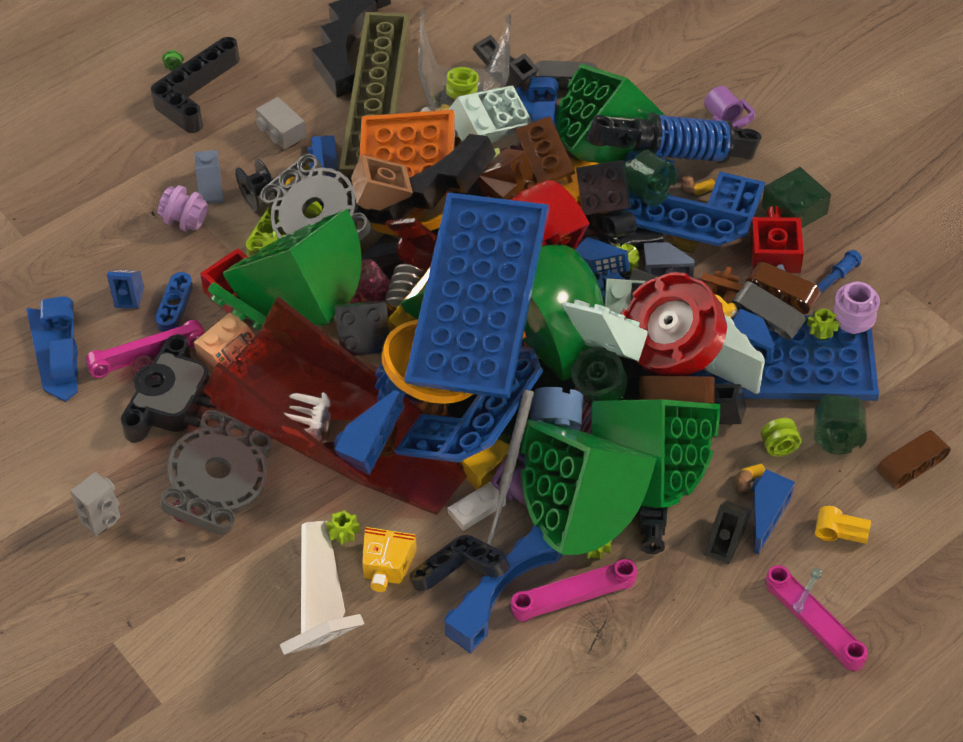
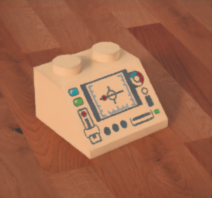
M228 313L194 341L197 360L204 363L208 369L232 386L247 374L248 367L268 356V353L248 325L231 313Z

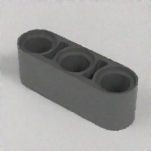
M543 60L535 64L539 71L533 77H552L559 84L558 91H569L567 86L581 64L595 68L598 67L590 62Z
M749 281L745 282L732 300V303L736 305L738 310L743 309L763 318L768 329L787 340H792L806 321L804 315L798 310Z

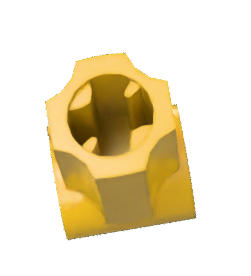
M823 506L818 512L815 535L823 541L830 542L841 538L867 544L871 520L844 515L840 509L834 506Z

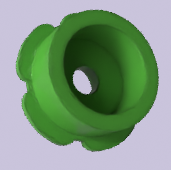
M169 50L163 54L162 61L168 70L173 71L183 64L184 57L176 50Z

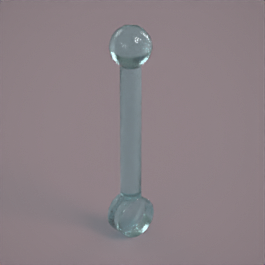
M813 568L811 570V579L799 601L793 605L794 611L802 612L804 610L803 604L815 581L821 578V569Z

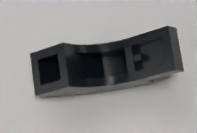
M492 35L476 43L472 49L485 63L487 74L504 86H518L539 71L538 67L526 53L516 59L511 57Z

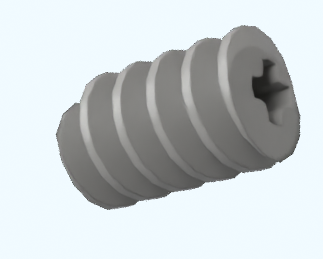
M401 264L395 267L394 275L388 288L389 291L386 295L387 313L390 316L421 279L420 277L423 276V272L419 268L408 264Z

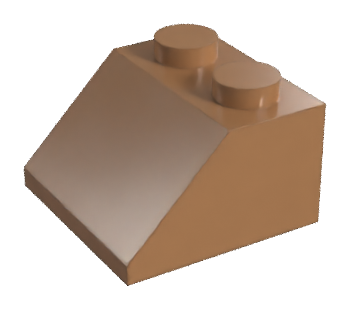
M361 154L351 177L357 205L365 209L382 210L412 196L413 192L405 165Z

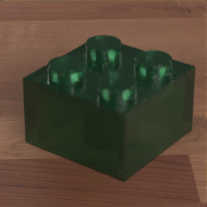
M798 167L764 186L761 206L765 210L773 206L774 214H776L775 207H779L781 209V218H801L803 228L828 214L831 193L803 168Z

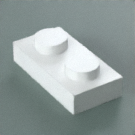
M489 482L449 506L448 514L464 531L496 511L499 491Z

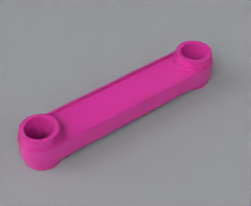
M190 320L181 327L104 351L94 350L86 356V365L93 377L102 378L111 371L157 357L166 340L175 334L185 336L189 347L195 348L194 341L202 336L205 330L199 321Z
M621 559L611 565L528 591L517 592L511 599V613L518 621H528L533 617L614 591L629 589L636 582L637 568L631 560Z
M781 565L771 567L767 572L765 580L767 590L847 670H860L866 663L868 655L866 646L858 641L802 586L786 567Z

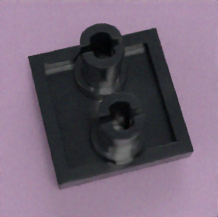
M624 160L576 168L581 206L585 215L631 208Z
M386 300L335 305L340 357L382 353L386 338L389 335Z

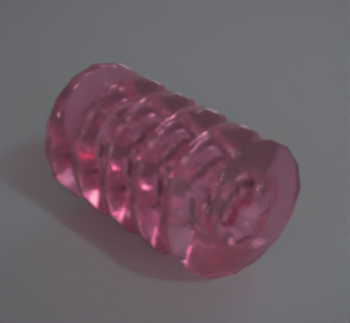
M361 260L358 291L367 299V302L386 300L391 281L373 260Z

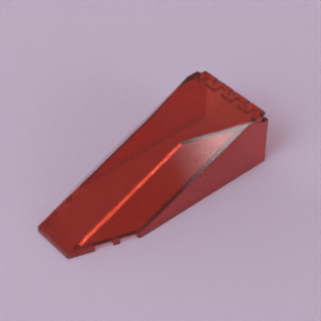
M278 297L262 326L264 329H261L250 341L251 344L248 343L227 367L220 362L215 366L204 389V392L211 397L210 403L225 414L360 485L437 515L467 477L458 462L404 456L395 453L389 457L379 456L371 474L368 475L348 465L337 454H334L324 446L321 441L319 442L303 429L310 428V425L292 420L284 414L287 413L312 419L311 415L291 409L290 406L313 409L316 405L292 399L289 396L299 393L322 398V393L324 392L330 399L331 406L328 407L330 420L353 421L378 402L379 390L375 388L378 377L375 376L371 369ZM406 397L402 399L405 407L395 425L398 428L396 448L420 414L423 413L420 408Z

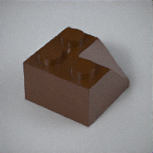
M504 149L491 160L477 179L483 197L489 196L490 198L510 200L519 192L538 184L526 152L513 149Z

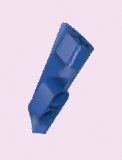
M552 77L530 78L528 89L516 86V92L532 122L550 116L556 128V102L559 89L557 80Z
M69 297L42 299L40 301V309H26L42 388L50 395L66 402L78 393V351L74 339V302Z

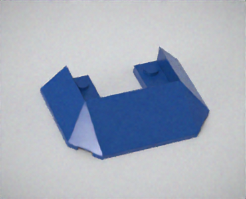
M633 151L628 152L625 160V169L631 208L624 210L634 215L637 227L714 246H721L748 235L752 224V217L756 213L765 182L719 172L708 204L664 194L674 168V161L659 157L649 158L644 154Z
M520 347L510 399L477 395L462 418L420 414L395 449V453L404 456L460 462L493 446L519 408L523 390L530 391L543 372L534 349L531 347Z

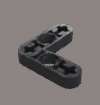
M462 535L455 538L410 573V580L415 590L425 591L435 586L464 563L489 577L502 576L509 570L510 566L504 552L471 535Z

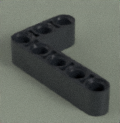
M233 37L221 38L155 82L150 88L154 108L186 132L195 133L200 131L203 127L200 106L188 97L239 62L237 40Z

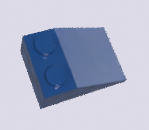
M393 390L349 423L344 432L340 431L338 433L334 446H336L335 451L342 463L368 475L371 474L405 407L398 391Z

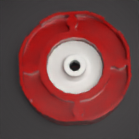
M667 273L644 282L632 293L634 298L628 308L622 310L621 314L627 319L639 322V327L648 331L639 361H636L647 373L653 376H688L703 370L716 358L726 339L727 322L721 302L702 280L699 281L689 277L686 273Z

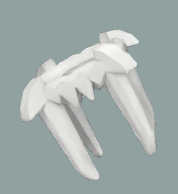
M324 392L322 393V398L299 393L290 395L289 397L292 399L316 405V407L308 409L300 406H290L291 409L311 415L312 419L283 413V416L310 425V428L305 429L285 423L283 424L284 428L295 434L312 439L310 445L317 444L322 439L321 433L326 419L330 420L328 407L331 404L329 397Z

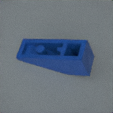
M767 469L761 478L756 477L751 491L754 492L752 502L754 553L758 555L792 499L795 486L794 481Z

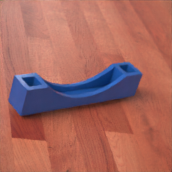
M533 525L531 532L525 538H520L510 554L506 555L510 568L505 574L499 577L484 575L479 586L474 591H469L456 609H452L447 613L444 619L445 636L470 654L488 636L491 610L505 587L525 572L542 565L557 563L564 556V554L554 550L542 538L544 534L540 527Z

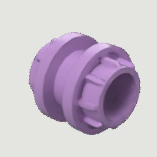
M178 185L174 188L170 186L164 191L157 209L158 214L163 218V222L170 226L175 221L180 222L179 229L187 232L189 229L198 230L203 224L208 211V204L203 200L202 194L194 192L191 196L186 195V187Z
M859 281L842 286L836 293L833 313L837 314L835 321H839V327L853 334L872 328L876 322L877 311L880 305L879 295L870 285Z

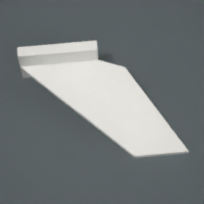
M328 521L306 522L302 524L301 634L280 644L284 655L319 647L364 625L360 614L343 617L345 607L332 541L326 526Z

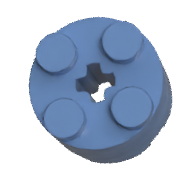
M560 387L535 389L530 406L529 420L580 431L582 426L583 394L570 389V394L562 392Z

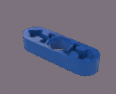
M175 273L169 280L155 316L157 328L161 332L177 328L180 324L193 290L192 279L188 273ZM173 299H178L181 301L177 305L168 304V302Z

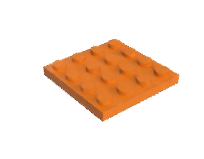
M454 109L362 116L360 156L362 154L405 165L410 178L433 166L454 150ZM447 191L445 195H447V193H453V191Z

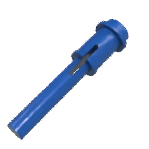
M847 251L844 254V258L832 267V272L817 285L821 294L839 278L843 279L854 267L857 268L861 265L862 256L858 251Z

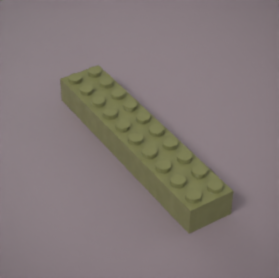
M365 12L339 168L340 172L351 183L352 174L360 157L362 116L399 114L410 38L409 14ZM343 180V181H342V185H343V186L345 187V189H346V188H348L349 186H348V184Z

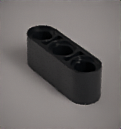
M624 209L585 215L590 223L588 229L609 238L633 234L637 230L634 215Z

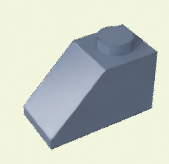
M218 150L194 152L198 192L202 194L203 200L207 204L224 202Z
M668 242L644 243V272L656 276L678 272L686 273L692 278L694 277L695 260Z

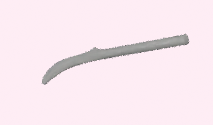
M525 389L523 390L501 477L496 512L487 542L491 546L502 506L512 481L534 394L533 391Z

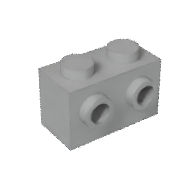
M279 97L256 108V124L261 131H265L275 144H279L284 150L306 138L305 121Z
M96 472L70 490L79 521L95 536L107 527L113 526L121 517L118 509L120 503L114 494L115 486L107 477L103 479Z

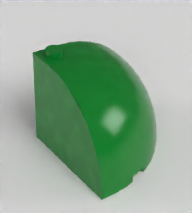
M581 64L567 86L569 89L567 96L560 101L556 116V130L564 148L581 161L606 163L624 160L625 162L629 151L643 154L642 149L636 151L631 148L600 147L591 144L587 140V136L594 116L604 115L628 119L639 117L645 120L650 113L657 115L665 114L627 77Z
M348 209L338 211L323 217L321 221L311 226L310 224L305 225L257 250V254L242 259L223 272L230 287L243 302L278 325L295 329L307 328L318 324L322 327L335 320V305L348 304L358 287L361 274V248L354 221Z
M555 244L541 247L524 328L526 338H523V340L529 347L534 349L535 353L552 372L564 382L579 372L586 365V361L590 356L595 354L597 350L585 344L562 306L563 301L574 304L575 300L589 303V307H594L595 304L604 306V301L598 281L584 258L569 246Z
M662 399L592 401V435L620 443L656 458L654 471L642 505L655 508L670 507L678 504L683 496H689L694 491L709 466L713 451L710 449L712 438L718 435L720 404Z
M527 419L521 454H525V469L521 470V479L525 502L535 527H540L544 534L542 538L560 554L578 555L601 548L616 538L638 512L646 496L656 458L596 435Z

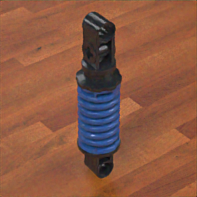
M655 113L648 114L645 120L639 117L628 119L596 115L593 118L587 140L595 146L631 148L636 151L642 149L643 154L649 158L656 156L665 158L668 156L669 158L676 157L687 160H709L720 164L726 163L730 157L753 159L762 138L761 134L753 129L733 128L729 120L722 119L716 121L689 117L683 118L679 116L657 115Z

